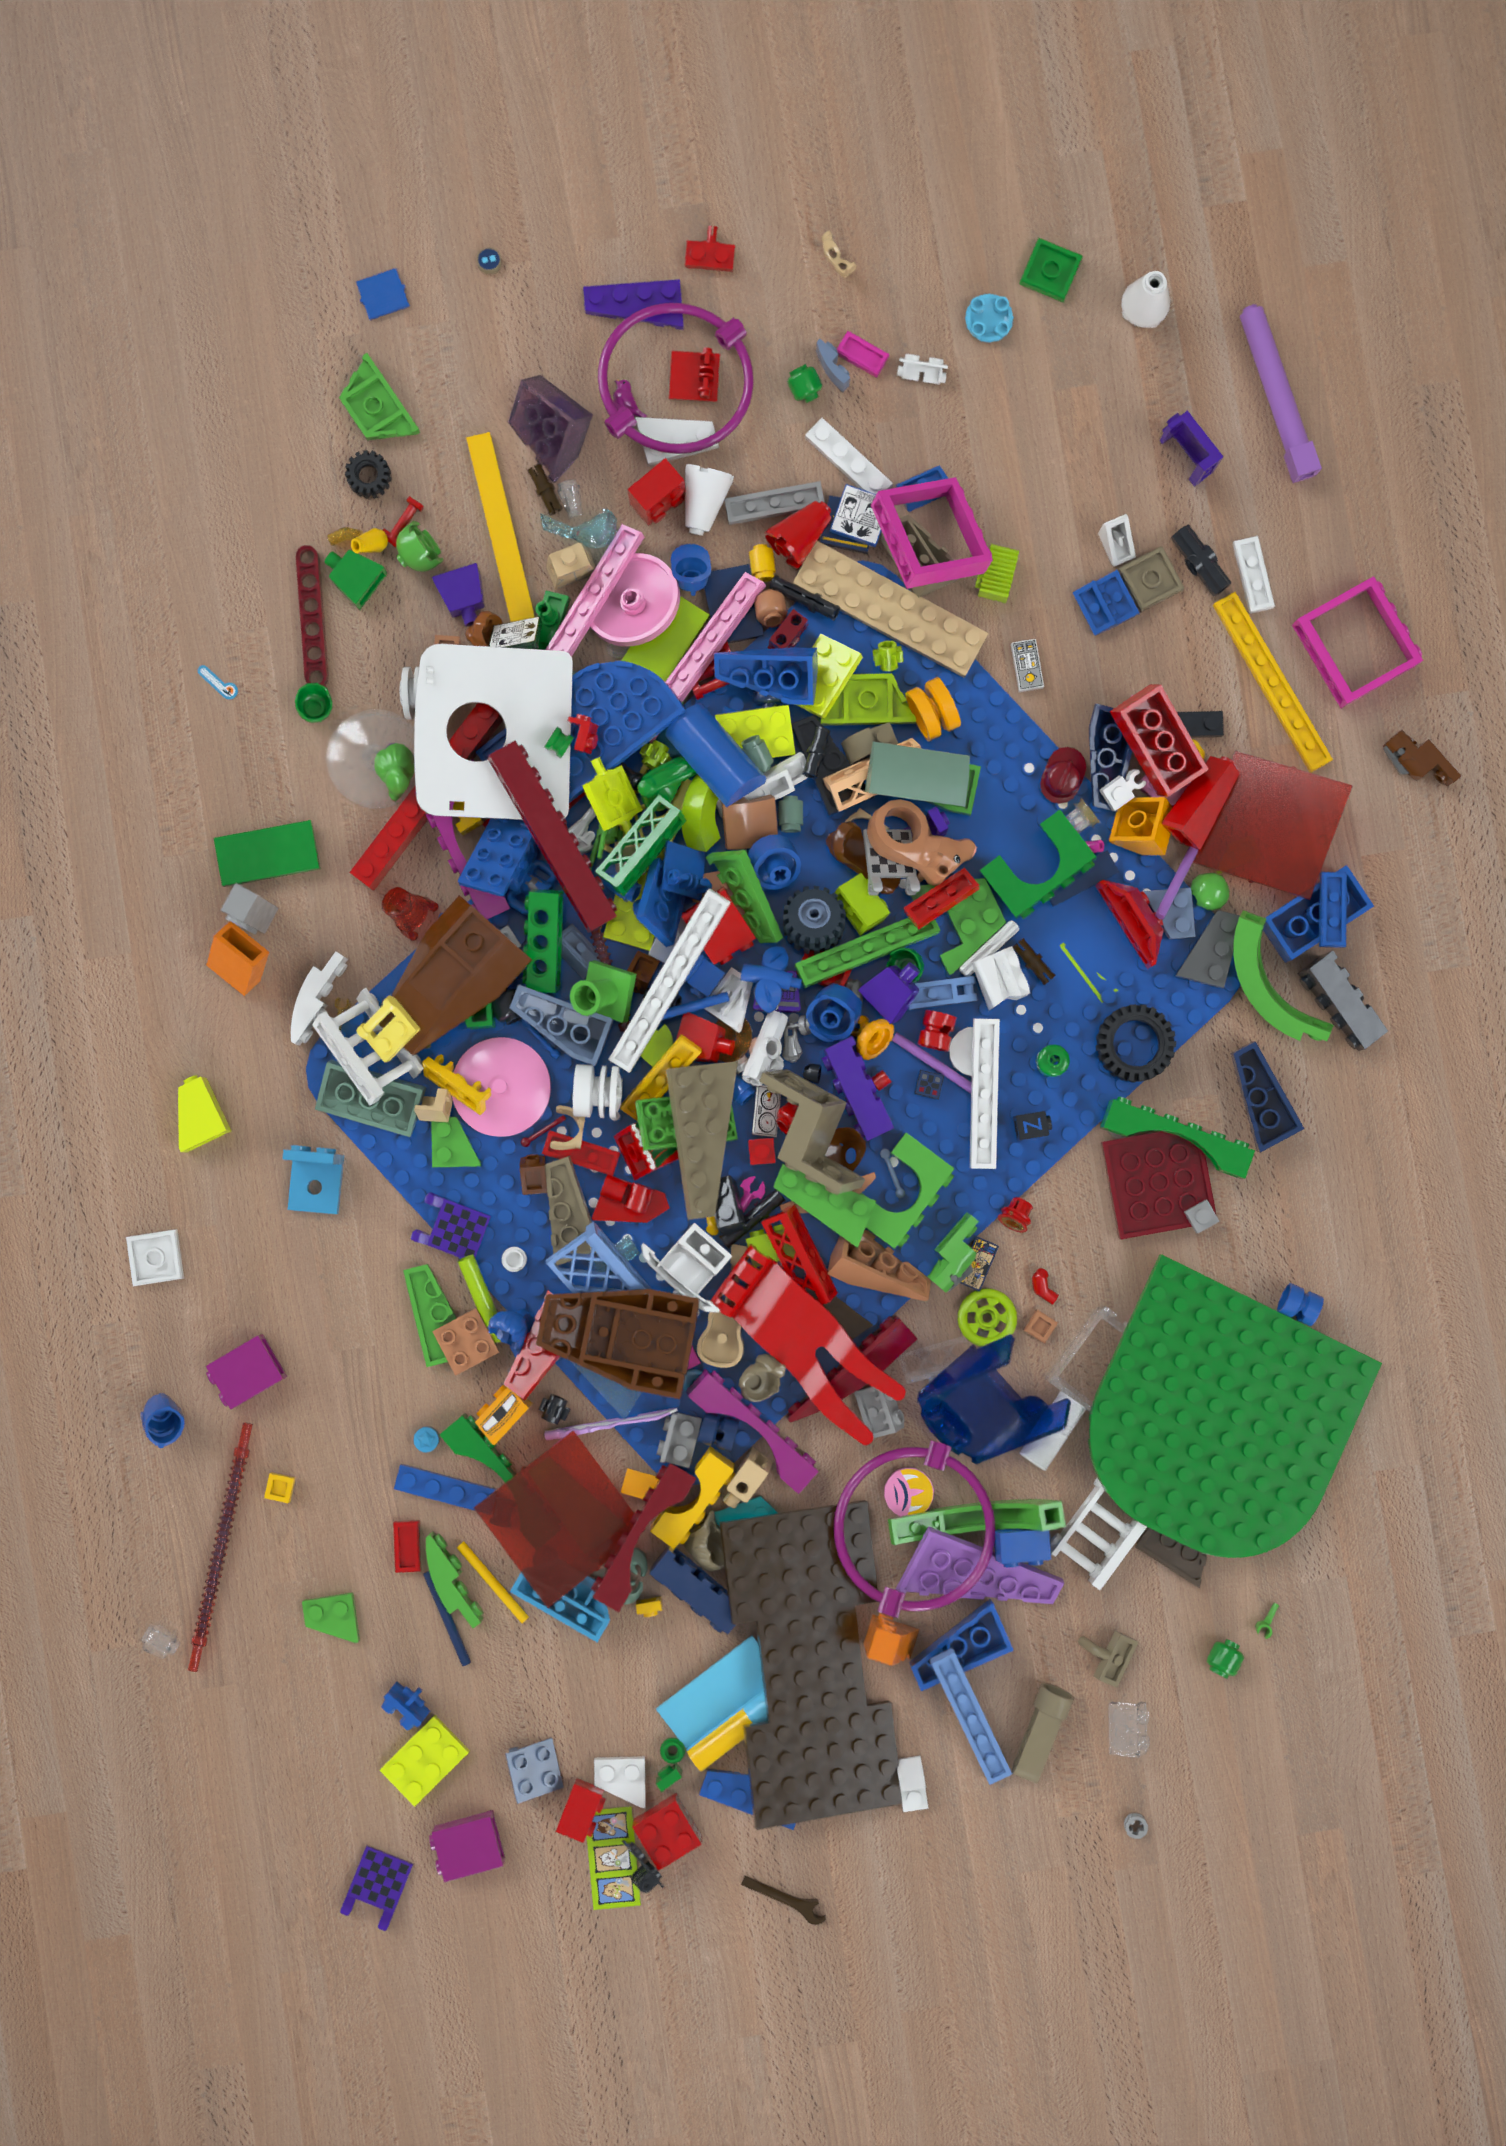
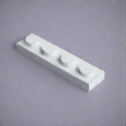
M823 418L806 433L805 439L858 488L877 494L878 491L892 487L893 483Z

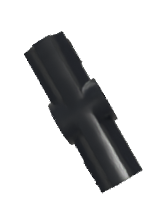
M1189 524L1172 535L1171 540L1184 556L1188 570L1194 576H1198L1213 597L1231 585L1232 582L1217 563L1218 559L1215 552L1210 546L1202 543Z

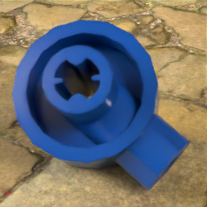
M782 835L762 837L752 845L748 852L762 890L765 888L771 890L787 887L800 874L801 861L793 843L787 837Z

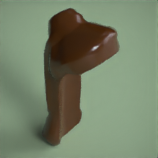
M843 822L836 831L831 832L827 836L826 845L837 861L858 874L862 873L868 879L865 845L861 828L854 822ZM880 878L883 885L881 894H892L899 886L901 878Z

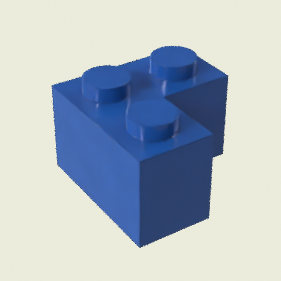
M700 954L684 983L691 987L690 992L693 995L702 999L703 997L711 996L724 978L725 972L707 961Z
M995 1530V1561L1003 1564L1006 1568L1018 1567L1021 1562H1028V1565H1042L1043 1560H1051L1049 1530Z

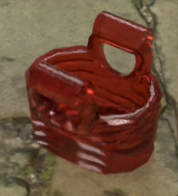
M401 887L389 890L382 900V911L393 919L401 934L411 941H415L418 938V933L414 930L425 921L428 909L432 912L438 910V904L428 897L412 894Z

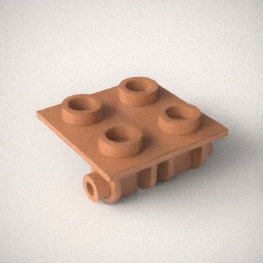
M477 1308L432 1331L455 1376L499 1353Z

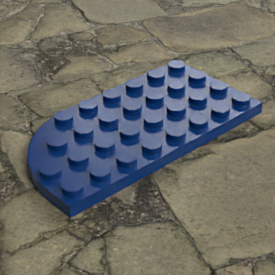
M615 661L601 664L596 663L572 675L571 717L576 718L577 714L591 717V722L599 726L597 730V745L595 749H592L591 754H587L574 749L580 726L571 723V736L574 739L570 744L569 803L584 792L582 785L593 780L597 775L590 762L591 760L600 757L606 770L614 769L666 729L677 717L687 711L670 686L654 672L634 663ZM506 728L476 751L482 761L488 760L489 754L504 746Z

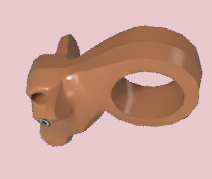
M899 799L887 802L874 812L868 822L867 835L869 843L875 852L888 860L917 869L919 883L925 879L929 885H939L962 863L972 859L976 853L977 847L975 843L968 838L955 840L932 835L926 816L919 807L909 801ZM895 816L906 821L912 831V843L903 844L893 840L886 832L884 826L885 817Z

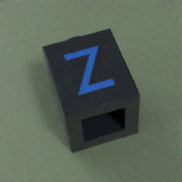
M1045 1111L1013 1116L1017 1141L1049 1136V1130H1052L1050 1115L1046 1116Z

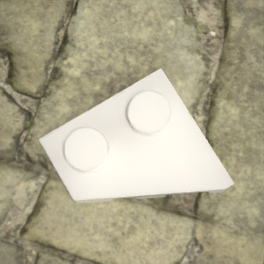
M731 967L711 994L713 996L727 992L730 1001L704 1009L740 1033L753 982L740 981L741 973Z
M645 1756L600 1757L594 1759L596 1787L640 1808H646Z

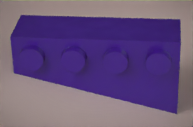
M850 1037L826 1048L823 1052L825 1057L821 1059L827 1072L832 1070L836 1078L832 1082L837 1093H843L846 1099L845 1110L848 1116L853 1115L857 1122L854 1125V1129L864 1137L865 1141H868L894 1129L881 1098L877 1097V1090L869 1074H866V1067L862 1056L855 1051L854 1045L856 1043L853 1037Z

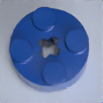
M836 983L822 988L806 1011V1019H808L810 1031L817 1038L826 1042L846 1039L852 1033L861 1017V999L850 989Z

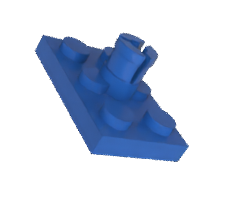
M656 858L649 866L642 897L633 903V911L636 918L665 947H669L675 943L686 897L662 889L664 862L660 858Z

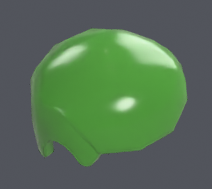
M1205 873L1197 875L1192 880L1190 888L1192 895L1197 899L1198 906L1211 911L1221 909L1227 903L1230 890L1226 880L1221 875Z

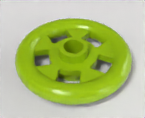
M989 1288L981 1289L980 1292L976 1290L962 1301L958 1310V1325L964 1337L974 1345L984 1348L996 1347L1005 1343L1013 1335L1017 1326L1016 1308L1010 1298L998 1290ZM986 1298L988 1305L978 1308L976 1301ZM999 1302L1006 1310L1002 1315H999L997 1309L994 1308ZM968 1313H976V1323H968ZM989 1314L992 1317V1321L989 1323L984 1322L983 1316ZM999 1321L1006 1324L1005 1329L1001 1333L995 1330ZM978 1328L989 1331L988 1337L985 1338L977 1335Z

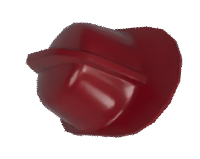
M1062 747L1054 751L1050 756L1040 782L1041 791L1049 801L1058 804L1067 803L1077 794L1087 767L1081 752L1075 748Z

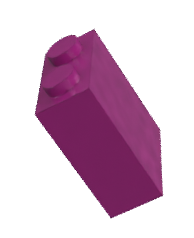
M263 1334L257 1335L206 1366L208 1370L206 1375L213 1385H217L221 1392L219 1393L221 1402L224 1406H229L230 1410L288 1377Z
M493 1810L435 1825L431 1832L432 1835H429L431 1849L436 1850L438 1860L435 1862L437 1873L443 1876L444 1882L503 1867L506 1860Z

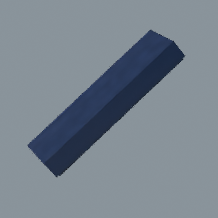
M1108 850L1096 856V860L1093 861L1095 866L1084 874L1080 871L1073 876L1075 881L1065 889L1061 886L1053 892L1055 896L1049 900L1051 905L1054 907L1096 885L1100 881L1117 874L1119 870Z

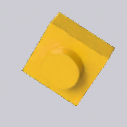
M273 1472L269 1473L264 1498L290 1503L296 1477Z
M661 1596L637 1600L635 1604L637 1615L643 1614V1617L656 1616L658 1611H662L663 1608Z

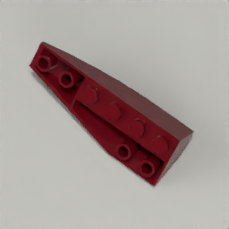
M888 1316L879 1325L881 1328L879 1332L875 1335L870 1333L861 1341L863 1346L859 1350L882 1371L918 1339L897 1316L894 1318ZM843 1366L838 1370L836 1367H833L826 1374L831 1385L842 1400L867 1384ZM808 1396L802 1403L797 1401L787 1410L790 1413L787 1416V1420L791 1423L815 1414L820 1410Z

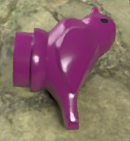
M615 380L617 387L613 394V403L616 409L619 410L624 406L631 411L633 416L646 418L647 415L637 407L630 382L628 380Z

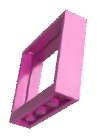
M956 477L877 492L871 507L907 589L984 574L993 561L992 553L984 541L982 530L976 523L973 510L969 507L964 496V490L959 485ZM946 496L972 557L921 567L894 506Z
M1374 576L1298 618L1292 624L1340 709L1411 670L1423 661L1420 648L1413 644L1409 637L1408 627L1401 623L1397 616L1395 605L1388 601L1383 585L1376 581ZM1367 591L1407 662L1351 692L1310 621L1358 594Z

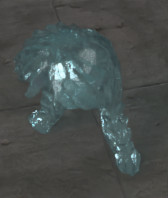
M602 509L606 513H600L592 520L576 527L540 513L543 530L560 535L561 537L574 539L580 543L582 542L590 548H602L609 545L617 533V519L612 511L608 509Z

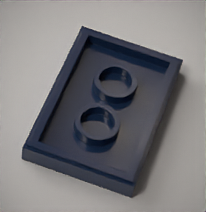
M749 564L711 571L707 585L704 587L710 619L745 572L752 575ZM754 604L728 638V644L764 636L762 624L756 618Z

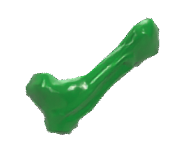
M683 756L674 758L652 769L642 777L638 784V791L646 808L651 805L658 795L671 803L679 785L697 774ZM660 805L656 811H663L666 808Z

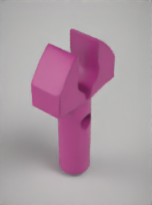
M755 1176L745 1179L740 1185L744 1191V1195L741 1198L743 1212H745L752 1199H762L765 1194L764 1182L761 1183L757 1191L750 1193V1184Z

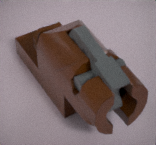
M1401 730L1383 745V750L1400 775L1408 774L1417 781L1432 770L1435 779L1446 786L1451 785L1461 777L1460 773L1429 739L1417 747V742Z

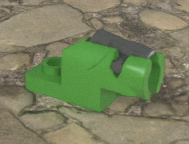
M967 1212L934 1249L943 1259L937 1261L927 1277L946 1293L954 1289L973 1272L971 1264L977 1253L963 1239L965 1237L969 1238L974 1234L977 1229L976 1224L979 1221Z

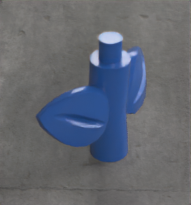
M776 946L766 950L762 955L761 965L743 964L740 981L757 983L754 990L755 1000L769 1014L778 1006L782 997V989L790 990V987L800 989L802 979L792 977L793 973L784 971L788 967L789 957L783 947Z

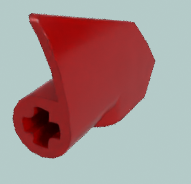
M607 1174L592 1220L648 1223L670 1207L664 1192L639 1183H630Z

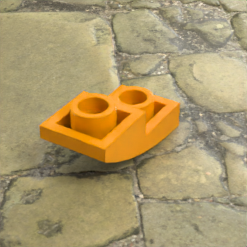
M627 1468L620 1493L643 1499L649 1487L654 1489L658 1479L655 1478V1475Z

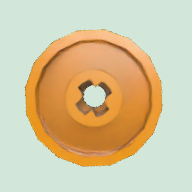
M936 677L925 683V692L919 687H915L905 693L907 704L912 714L916 717V724L927 741L930 742L941 736V726L948 732L961 726L956 705L940 678Z

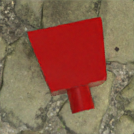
M690 1012L683 1014L677 1039L682 1034L701 1048V1053L694 1060L695 1062L717 1063L720 1053L732 1055L735 1041L724 1038L726 1034L725 1028Z

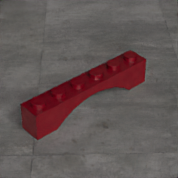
M670 1462L667 1466L662 1465L655 1476L658 1479L654 1489L652 1487L648 1488L642 1499L646 1502L642 1510L636 1509L630 1519V1523L633 1524L628 1533L625 1531L622 1533L617 1542L620 1548L616 1555L610 1554L604 1565L607 1568L602 1578L598 1576L591 1587V1590L594 1591L592 1598L618 1613L632 1591L630 1580L631 1560L640 1535L660 1512L684 1501L696 1480L694 1476Z

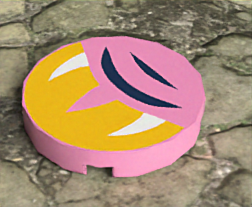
M904 1467L895 1470L884 1485L886 1503L899 1516L925 1512L933 1501L934 1488L931 1480L924 1472L914 1467Z

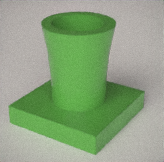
M596 960L589 961L586 981L583 980L575 983L571 989V1004L581 1015L588 1016L598 1013L621 1023L628 1022L636 974Z

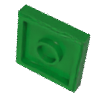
M1038 237L1019 285L1064 303L1083 256Z

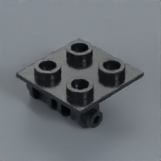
M622 1840V1843L641 1864L632 1874L633 1884L642 1893H649L657 1884L664 1888V1885L659 1881L663 1876L649 1861L643 1862L646 1856L633 1842L628 1845Z

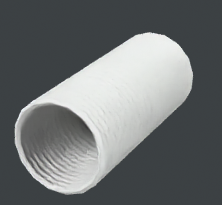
M1062 1391L1055 1398L1056 1400L1048 1408L1049 1410L1043 1416L1044 1418H1042L1039 1425H1037L1038 1427H1036L1021 1452H1019V1454L1044 1471L1048 1469L1053 1458H1055L1054 1456H1056L1057 1452L1062 1448L1061 1446L1070 1436L1069 1433L1073 1431L1072 1428L1076 1427L1075 1425H1077L1085 1410H1087Z

